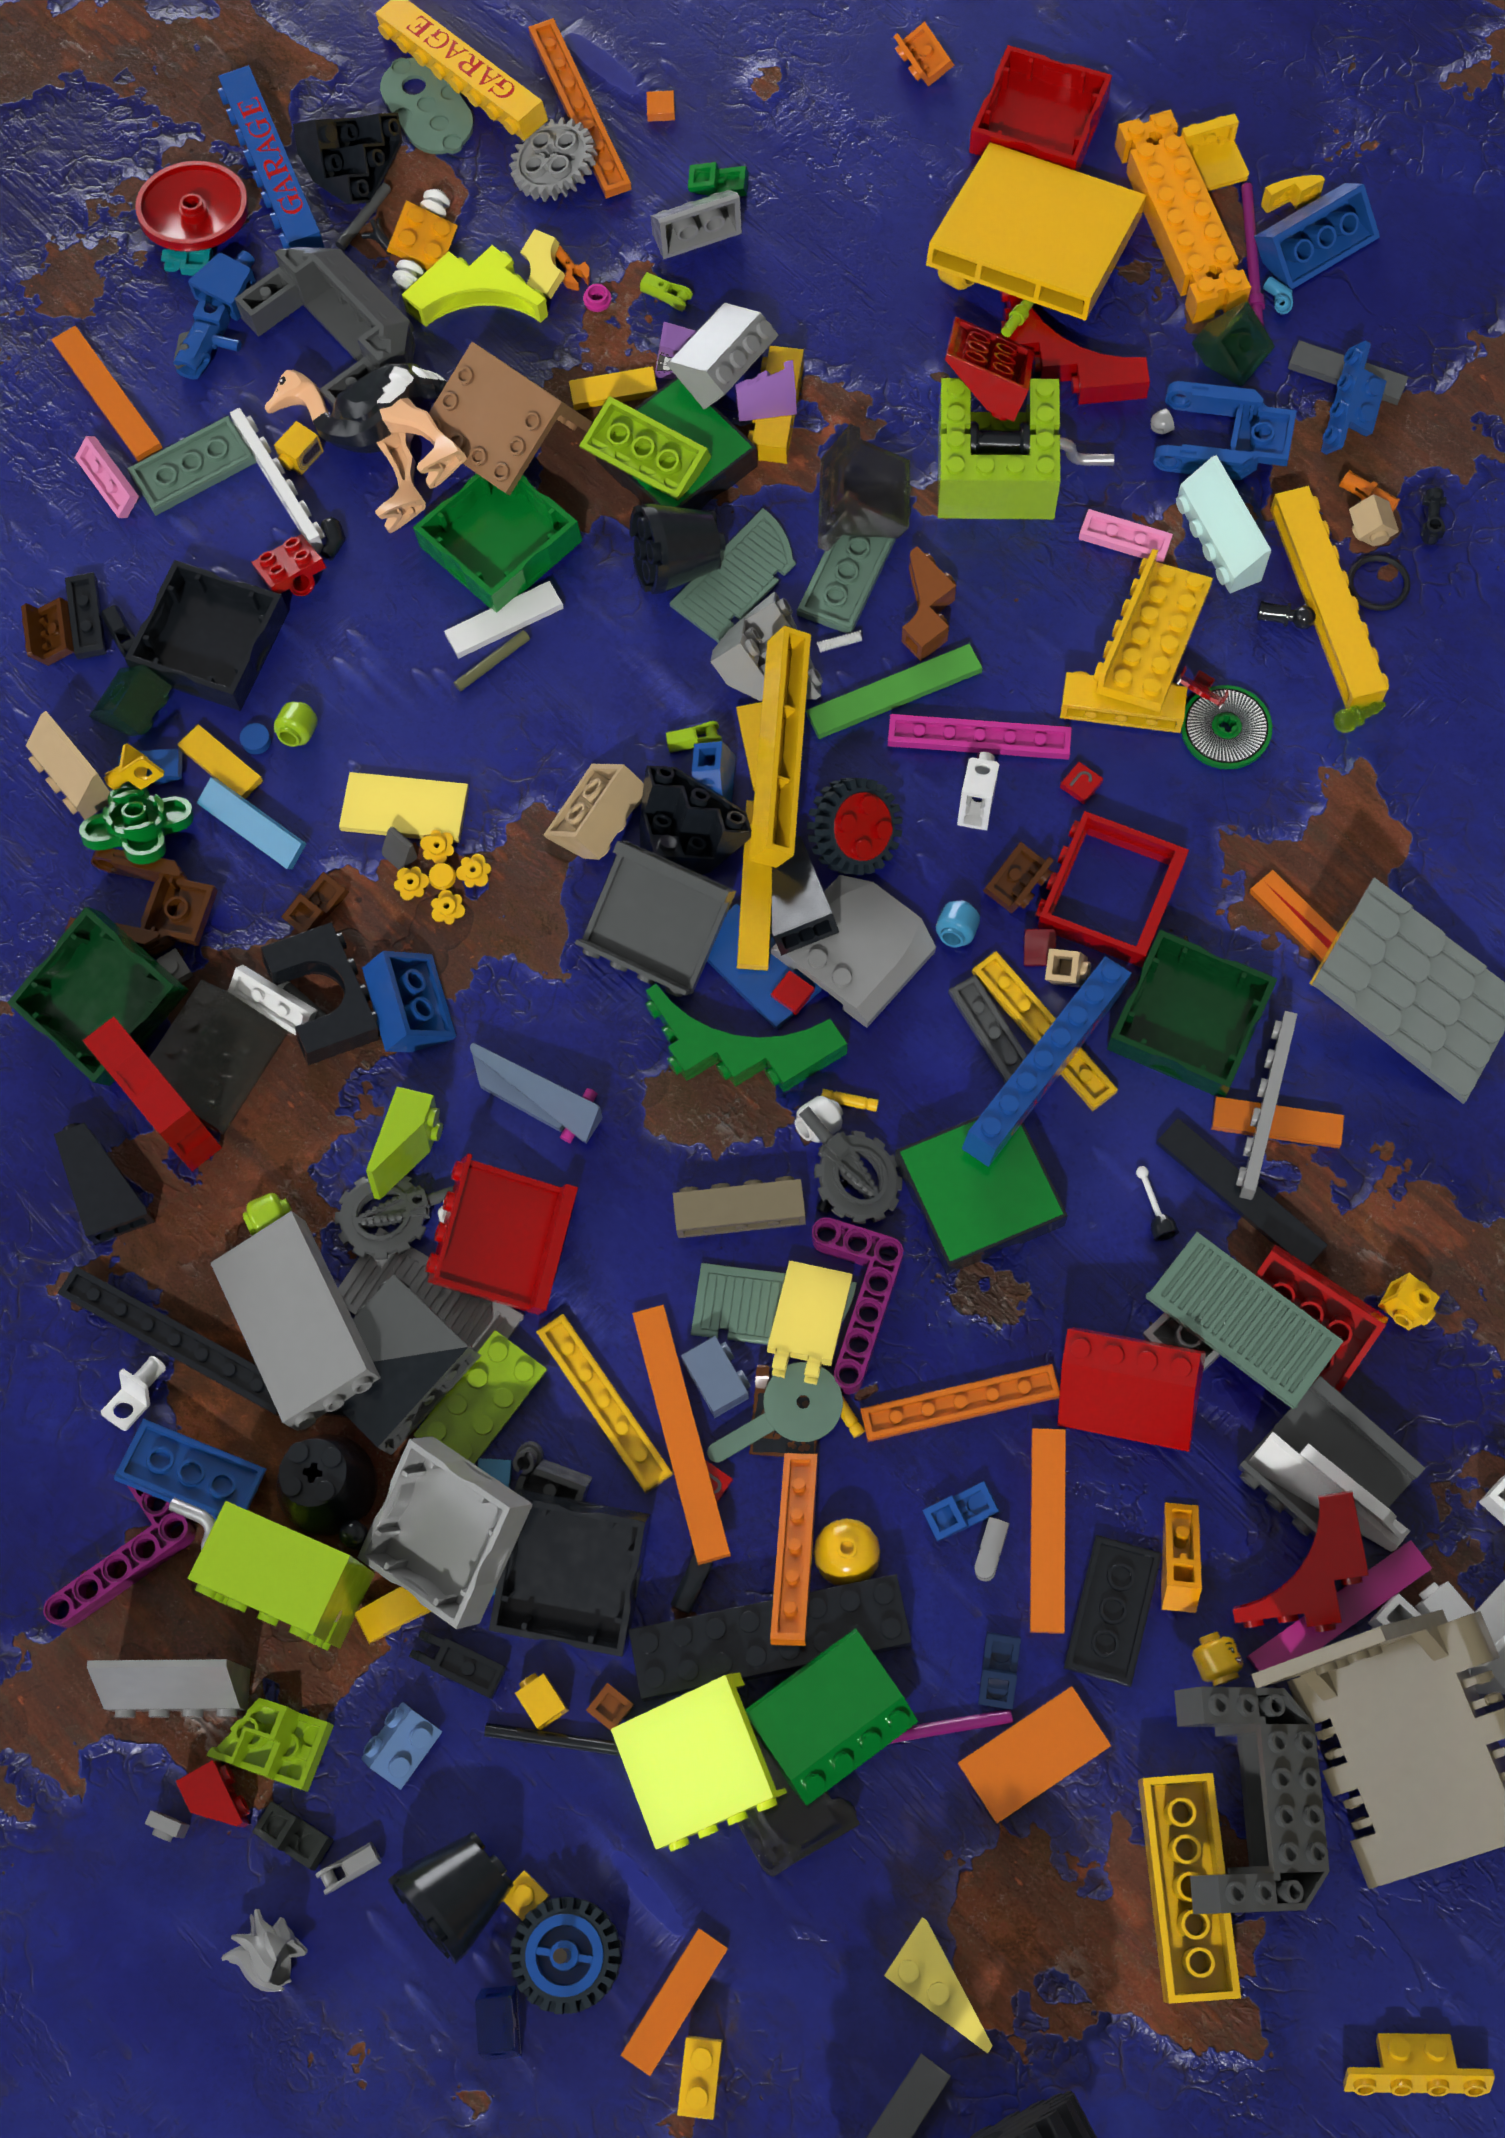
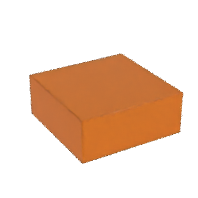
M674 90L646 92L648 122L675 120Z

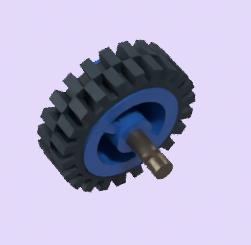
M554 1898L537 1905L535 1909L530 1910L525 1915L522 1923H519L516 1928V1935L511 1941L512 1953L509 1954V1960L512 1962L513 1970L511 1973L513 1979L515 1978L518 1983L517 1988L526 1995L527 2000L531 2004H536L540 2007L539 2009L546 2012H554V2014H572L597 2004L611 1990L614 1981L617 1980L619 1967L622 1963V1945L615 1924L611 1922L606 1912L598 1908L599 1906L580 1898Z

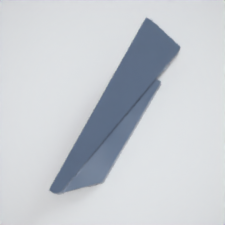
M475 1043L470 1045L481 1089L559 1132H562L565 1127L587 1144L603 1118L601 1109L597 1104Z

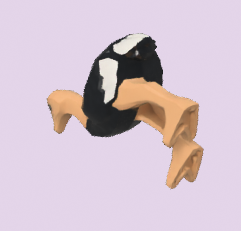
M386 364L373 370L368 375L347 386L345 390L338 394L331 416H329L325 401L317 385L298 371L286 370L281 375L272 398L265 405L267 413H274L293 405H304L309 410L313 424L323 440L338 448L357 453L383 452L393 467L399 486L395 494L375 511L380 519L387 518L384 526L389 533H393L407 524L426 507V502L415 488L413 480L416 462L410 452L411 441L416 435L423 436L434 445V448L417 465L420 473H428L426 483L430 489L439 486L467 460L465 453L438 429L429 415L431 405L436 402L447 381L439 374L425 370L417 364Z

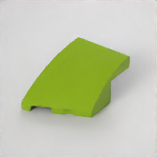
M258 1698L247 1710L246 1715L242 1719L237 1720L230 1728L232 1732L217 1747H212L208 1751L207 1756L308 1792L334 1725L327 1721L301 1714L287 1706Z

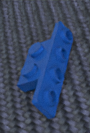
M1367 341L1350 347L1344 356L1343 371L1337 382L1336 397L1330 408V419L1327 429L1323 434L1321 452L1326 455L1343 448L1348 428L1365 437L1373 434L1387 381L1364 369L1371 343Z

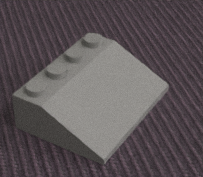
M227 1659L87 1661V1669L103 1709L115 1712V1718H136V1712H149L148 1717L169 1718L170 1711H183L182 1717L188 1718L203 1717L204 1711H217L216 1717H237V1711L248 1710L250 1669Z

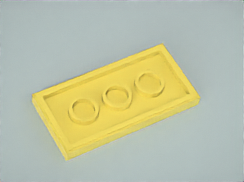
M349 772L339 828L345 832L386 836L388 829L394 827L406 838L422 839L425 836H430L433 830H438L441 834L445 832L450 833L454 838L453 843H460L469 786L465 783Z

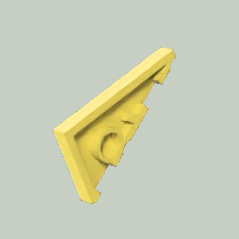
M922 1917L884 1976L988 2054L993 2045L928 1921Z

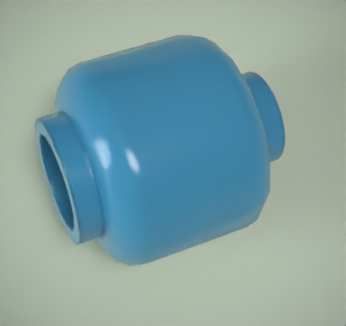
M951 901L945 904L936 923V932L941 941L950 947L965 946L972 942L980 924V915L966 901Z

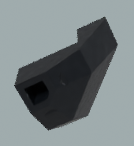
M378 113L357 118L319 119L293 124L297 153L313 182L347 205L370 203L403 142L398 113Z
M646 766L639 824L641 848L700 875H704L713 871L751 838L752 830L747 813L676 767Z

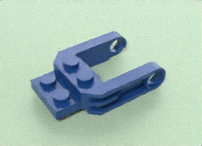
M1184 381L1172 382L1167 387L1165 403L1168 407L1178 411L1236 417L1230 450L1182 444V446L1162 445L1156 447L1153 463L1155 467L1162 471L1193 474L1211 457L1217 455L1228 476L1233 480H1241L1256 471L1258 463L1287 466L1297 410L1267 407L1263 403L1264 399L1255 389ZM1177 394H1181V395H1184V396H1186V397H1180V396H1176V395H1177Z

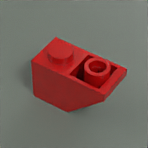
M212 1760L176 1780L190 1813L236 1827H246L250 1824L247 1815L250 1814V1809L242 1795L237 1797L232 1786L235 1783V1777L227 1764L222 1765L220 1761Z

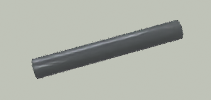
M381 184L370 203L363 207L337 240L336 246L344 251L388 196L391 192L388 184Z

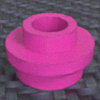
M602 284L590 285L583 296L584 305L593 312L604 311L611 304V293Z

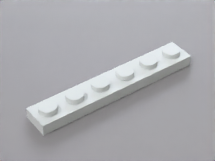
M240 407L230 412L236 429L254 455L257 464L298 530L319 554L324 547L321 539L325 537L317 521L311 523L308 518L311 516V513L304 500L298 502L295 496L298 495L294 484L290 479L285 481L282 474L285 472L277 457L271 459L269 453L272 451L264 437L258 438L256 432L259 430L252 417H245Z

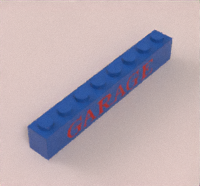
M249 65L219 75L222 86L217 89L223 106L228 104L230 107L226 109L231 125L237 124L238 129L234 131L240 146L246 145L247 147L246 150H243L248 166H254L256 169L252 171L258 188L263 186L265 190L260 192L267 209L271 207L273 209V212L269 214L275 230L281 229L282 234L278 236L283 249L295 247L325 248L318 226Z
M1106 956L1103 958L970 1128L962 1150L987 1167L991 1165L1122 995L1132 974L1130 971Z

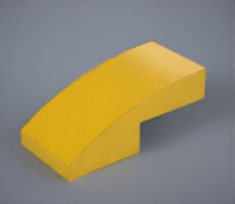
M1307 175L1273 183L1265 187L1261 207L1266 213H1269L1291 202L1297 210L1320 198L1325 179L1322 175Z
M399 1587L356 1611L354 1615L370 1644L398 1631L402 1625L431 1611L420 1604L408 1590Z

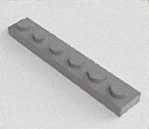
M1285 1011L1282 1020H1275L1271 1039H1275L1276 1044L1274 1050L1268 1049L1264 1064L1265 1068H1269V1074L1267 1079L1261 1078L1257 1097L1263 1099L1261 1107L1254 1108L1250 1126L1256 1128L1253 1138L1247 1137L1243 1156L1248 1157L1246 1168L1240 1166L1236 1185L1241 1186L1240 1198L1252 1200L1256 1192L1297 1013Z

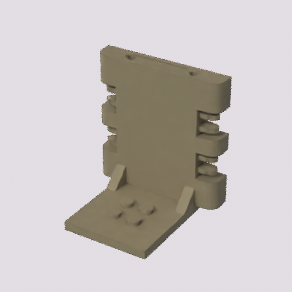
M1442 1609L1386 1624L1251 1674L1256 1688L1300 1676L1287 1681L1293 1699L1314 1724L1327 1719L1331 1720L1333 1726L1316 1732L1318 1740H1326L1336 1734L1341 1748L1336 1747L1327 1750L1324 1753L1325 1759L1330 1761L1345 1755L1347 1762L1322 1772L1332 1797L1355 1789L1359 1790L1360 1795L1343 1801L1345 1809H1353L1364 1803L1369 1817L1363 1816L1351 1823L1354 1831L1371 1825L1374 1827L1375 1832L1350 1841L1368 1889L1505 1847V1746L1500 1747L1498 1742L1505 1739V1707L1487 1714L1484 1709L1485 1706L1504 1699L1501 1692H1493L1480 1699L1475 1688L1476 1684L1481 1685L1495 1678L1492 1670L1473 1677L1470 1676L1468 1671L1470 1668L1500 1658L1480 1611L1448 1622Z

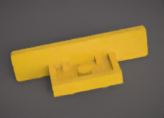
M1378 2033L1376 2045L1381 2068L1349 2067L1346 2070L1343 2081L1345 2092H1355L1361 2096H1368L1374 2093H1392L1396 2096H1406L1411 2093H1428L1431 2096L1440 2097L1448 2093L1465 2094L1469 2097H1479L1490 2093L1495 2075L1493 2069L1457 2068L1450 2034Z

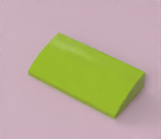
M610 396L579 445L585 451L676 500H679L689 490L711 458L706 447Z

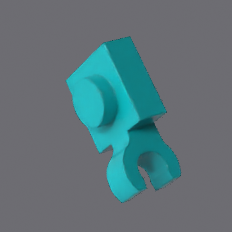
M212 248L191 252L164 249L162 250L161 261L165 262V271L175 272L180 268L182 275L194 276L212 259L213 252Z

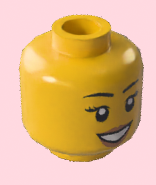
M1218 1632L1199 1638L1201 1645L1193 1650L1192 1656L1203 1681L1212 1682L1215 1687L1240 1677L1238 1672L1241 1671L1244 1664L1233 1638H1220Z

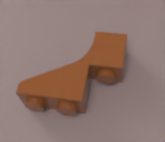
M916 546L910 552L909 574L918 610L915 616L902 627L901 642L922 661L948 641L949 624L946 618L939 612L955 601L956 583L949 573H943L937 567L934 558L929 553L924 554Z

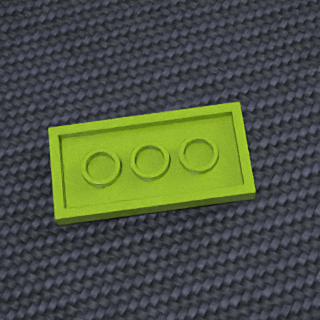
M494 1330L478 1351L481 1357L435 1406L414 1433L416 1438L435 1437L473 1464L477 1463L478 1458L484 1454L547 1371L544 1366L496 1330Z

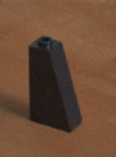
M801 836L795 838L794 856L779 867H772V934L781 956L839 933L834 916Z
M85 1123L69 1124L62 1131L54 1134L85 1236L94 1245L156 1222L153 1214Z

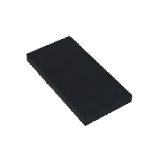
M1099 1535L1095 1536L1063 1669L1129 1688L1132 1686L1162 1553Z

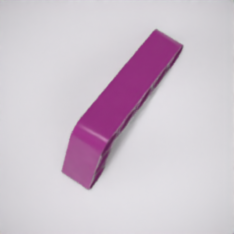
M825 1217L816 1221L812 1228V1242L817 1251L868 1267L834 1370L835 1382L840 1387L841 1392L850 1395L859 1391L863 1385L902 1265L903 1247L893 1237ZM823 1230H830L835 1234V1237L831 1241L826 1242L820 1240L818 1234ZM859 1239L864 1241L866 1247L862 1251H854L849 1247V1243L852 1240ZM885 1249H891L895 1251L897 1257L892 1261H885L879 1254ZM875 1279H882L887 1283V1288L883 1291H875L870 1287V1283ZM865 1309H872L877 1313L878 1317L872 1322H866L861 1319L860 1313ZM861 1339L867 1343L868 1348L864 1352L857 1353L852 1351L849 1345L852 1341ZM845 1370H852L858 1375V1378L854 1383L847 1384L842 1382L839 1377L840 1374Z
M128 1486L152 1525L53 1594L44 1605L43 1613L45 1618L50 1623L64 1628H71L190 1545L196 1536V1528L193 1521L170 1511V1503L167 1501L163 1509L155 1511L154 1502L157 1497ZM182 1522L184 1525L182 1534L177 1538H172V1527ZM154 1542V1554L149 1558H144V1547L148 1543ZM125 1562L127 1565L126 1573L121 1578L116 1579L114 1575L115 1568L120 1563ZM97 1582V1594L93 1598L88 1599L86 1596L88 1586ZM68 1602V1615L63 1619H59V1607L63 1603Z

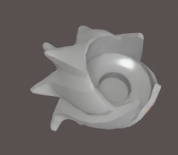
M255 1909L254 1916L252 1914L249 1916L251 1933L232 1934L231 1939L241 1946L228 1951L221 1959L222 1961L228 1960L232 1964H237L253 1987L266 1992L283 1991L285 1988L282 1986L292 1982L290 1978L291 1958L306 1955L308 1949L294 1936L292 1930L287 1926L285 1918L280 1917L274 1926H271L263 1920L260 1909Z

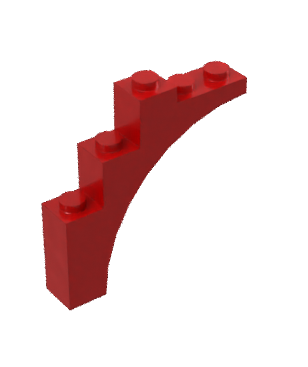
M1000 291L1001 302H1006L1007 305L1003 312L1004 321H1001L1002 329L1009 320V313L1023 299ZM1032 307L1029 310V316L1021 326H1018L1010 337L1003 336L1001 331L997 333V335L1034 351L1033 368L1034 372H1039L1040 379H1059V382L1071 381L1072 394L1077 393L1078 405L1147 399L1150 378L1146 357H1118L1100 354L1080 347L1061 337L1051 329Z

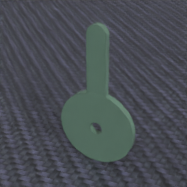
M797 1362L788 1365L785 1378L773 1376L766 1387L763 1401L765 1413L712 1443L707 1450L709 1459L716 1463L722 1462L773 1431L796 1442H811L824 1437L838 1423L843 1408L842 1392L835 1382L834 1376L828 1370L821 1367L817 1385L804 1382L807 1362ZM800 1396H807L809 1398L810 1404L807 1408L802 1409L798 1407L797 1399Z

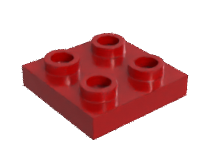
M302 534L287 539L283 545L272 551L262 553L258 559L251 562L255 571L272 592L281 594L290 589L296 596L308 595L314 588L315 581L313 575L326 568L320 555Z

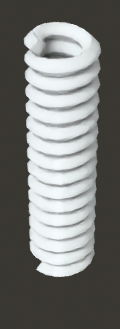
M862 631L851 632V634L837 636L836 638L823 640L816 644L822 653L825 650L836 649L851 643H859V641L862 642Z

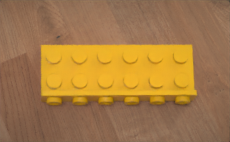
M1152 549L1149 558L1142 559L1138 575L1141 577L1140 579L1134 578L1129 594L1132 598L1131 600L1126 598L1121 611L1123 619H1117L1112 632L1114 640L1107 641L1103 653L1105 661L1104 663L1098 662L1094 679L1098 680L1096 689L1098 694L1161 712L1211 588L1213 578L1156 562L1158 550Z

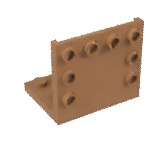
M471 342L429 412L438 429L465 453L467 460L463 464L508 495H511L556 420L574 431L577 427H580L586 432L593 423L474 342Z

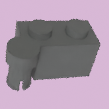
M525 1442L519 1447L513 1459V1467L518 1473L520 1470L523 1471L519 1475L514 1492L521 1489L585 1502L593 1477L543 1459V1449L536 1442Z

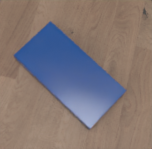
M736 903L727 912L707 962L778 1030L795 1015L771 997V993L789 970L815 988V992L806 1004L822 988L798 969L794 972L771 954V948L776 944L771 936L768 971L737 969L740 906Z
M143 1418L114 1475V1480L169 1503L174 1497L205 1510L216 1521L225 1501L249 1510L267 1469Z

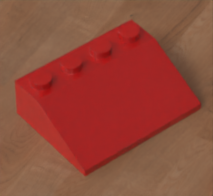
M955 317L945 361L985 409L991 412L993 417L1002 421L1008 419L1014 422L1029 391L1034 351Z
M1275 1244L1255 1275L1343 1340V1343L1319 1374L1340 1393L1385 1328L1388 1317Z
M1077 1327L1068 1328L1062 1360L1058 1426L1190 1452L1206 1352Z

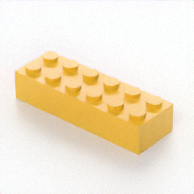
M1213 1773L1141 1778L1138 1780L1163 2002L1171 2004L1241 1998L1231 1913L1193 1914L1190 1876L1226 1874Z

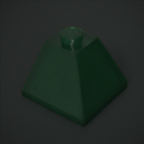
M1248 301L1239 304L1209 322L1192 342L1193 347L1205 366L1238 386H1243L1275 347Z

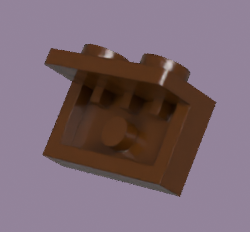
M59 597L40 608H36L28 603L21 606L25 649L28 657L49 666L74 653L67 600Z
M1020 842L983 889V892L1011 914L1019 906L1024 909L1035 896L1031 892L1037 883L1042 886L1053 872L1049 867L1054 860L1050 856L1046 860L1042 859Z

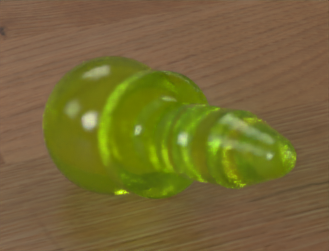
M1384 701L1372 702L1361 708L1354 705L1350 709H1342L1334 716V726L1339 732L1349 733L1357 726L1363 725L1366 718L1379 713L1386 706V703Z

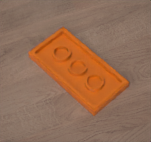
M1071 1686L957 1764L997 1824L1111 1747V1744Z

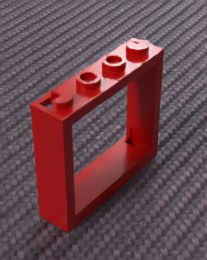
M1084 811L1080 822L1075 820L1074 824H1072L1068 836L1073 838L1070 846L1064 845L1057 862L1062 864L1059 872H1052L1046 887V889L1051 890L1047 900L1041 898L1035 914L1040 917L1038 928L1055 929L1057 936L1142 968L1185 864L1189 849ZM1086 835L1169 865L1137 946L1053 915Z

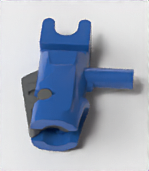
M205 300L198 302L193 313L194 323L190 331L181 333L178 337L173 364L180 376L193 380L198 379L210 362L212 350L217 349V347L240 351L242 345L240 340L220 336L224 335L230 322L228 310L224 305H219L215 312L209 313L205 308Z

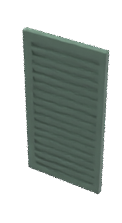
M1198 1232L1195 1233L1153 1289L1146 1294L1147 1300L1292 1409L1298 1407L1300 1400L1343 1343L1341 1338Z

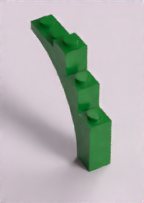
M657 984L646 990L648 1001L645 1003V1006L654 1019L660 1018L664 1024L661 1028L662 1032L671 1044L668 1046L670 1058L667 1061L676 1075L681 1073L686 1081L716 1064V1068L725 1081L730 1079L736 1087L767 1068L765 1074L773 1086L779 1085L782 1091L786 1092L847 1054V1042L831 1019L807 1030L785 1036L759 1038L733 1035L713 1029L688 1016L670 1001Z

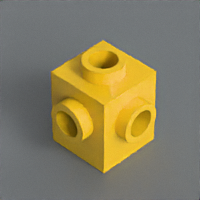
M1409 1272L1390 1283L1378 1307L1391 1316L1398 1325L1409 1331L1419 1325H1427L1436 1314L1434 1308L1440 1297L1426 1283L1419 1281Z

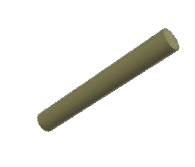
M522 630L454 681L455 687L460 692L528 642L530 640L529 635Z

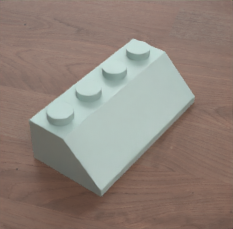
M1213 456L1181 483L1178 497L1176 498V505L1179 512L1186 515L1192 535L1195 538L1198 537L1203 545L1202 549L1205 558L1208 561H1212L1216 568L1218 581L1221 585L1225 584L1231 594L1262 581L1271 548L1218 456Z

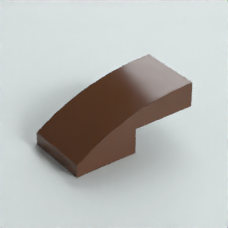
M322 872L305 895L299 893L281 917L300 933L314 929L335 910L349 891L327 873Z

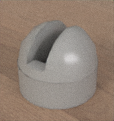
M1167 408L1156 412L1151 418V429L1157 434H1166L1175 428L1173 418Z

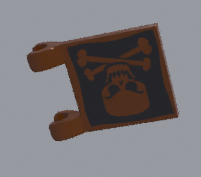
M757 1365L752 1420L765 1413L764 1393L770 1378V1368L768 1365ZM800 1396L797 1399V1405L802 1409L807 1408L810 1404L807 1396ZM773 1431L751 1444L749 1455L784 1457V1453L816 1454L817 1440L796 1442Z

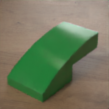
M717 162L690 165L688 190L692 193L707 196L731 190L737 192L739 196H747L749 172L746 166L719 169Z

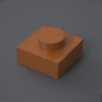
M607 1683L586 1711L611 1731L612 1728L622 1723L635 1705Z

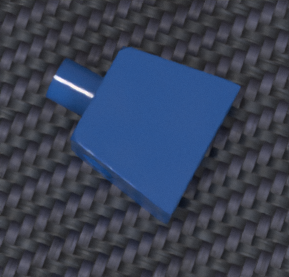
M244 250L240 252L235 260L223 253L215 255L188 281L194 298L198 301L205 300L206 305L217 310L219 305H224L228 310L229 317L238 321L241 315L234 298L256 283L253 271L250 269L255 263L254 257Z

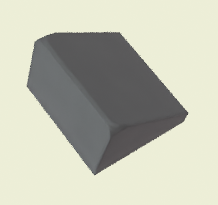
M390 827L382 847V855L398 870L407 868L417 859L414 845L396 828Z

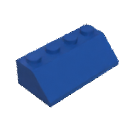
M1344 183L1255 235L1254 238L1263 264L1279 282L1292 290L1380 238V234L1364 184Z

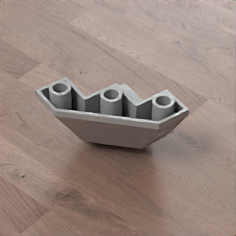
M776 592L770 594L728 630L713 649L710 661L728 686L759 701L763 699L767 641L783 626L798 630L791 615L793 613L791 606L785 598L780 599ZM809 656L806 699H817L821 696L823 680L817 669L814 668Z

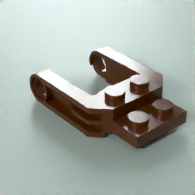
M111 848L94 851L91 864L96 868L108 873L155 882L141 919V928L115 923L149 955L153 956L172 947L175 941L199 946L218 892L214 885L189 881L186 874L173 860L160 858L150 864H135L126 858L123 850ZM69 918L65 931L70 927V925L74 922L76 918Z

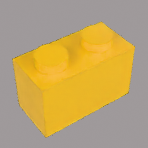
M697 2036L686 2037L678 2116L711 2120L715 2118L723 2040Z

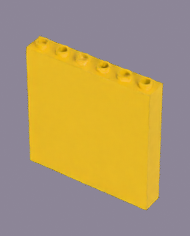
M990 142L929 242L926 266L1086 321L1142 217L1147 195Z

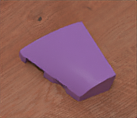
M793 360L784 362L785 369L770 374L766 370L753 379H746L735 384L739 422L797 414Z

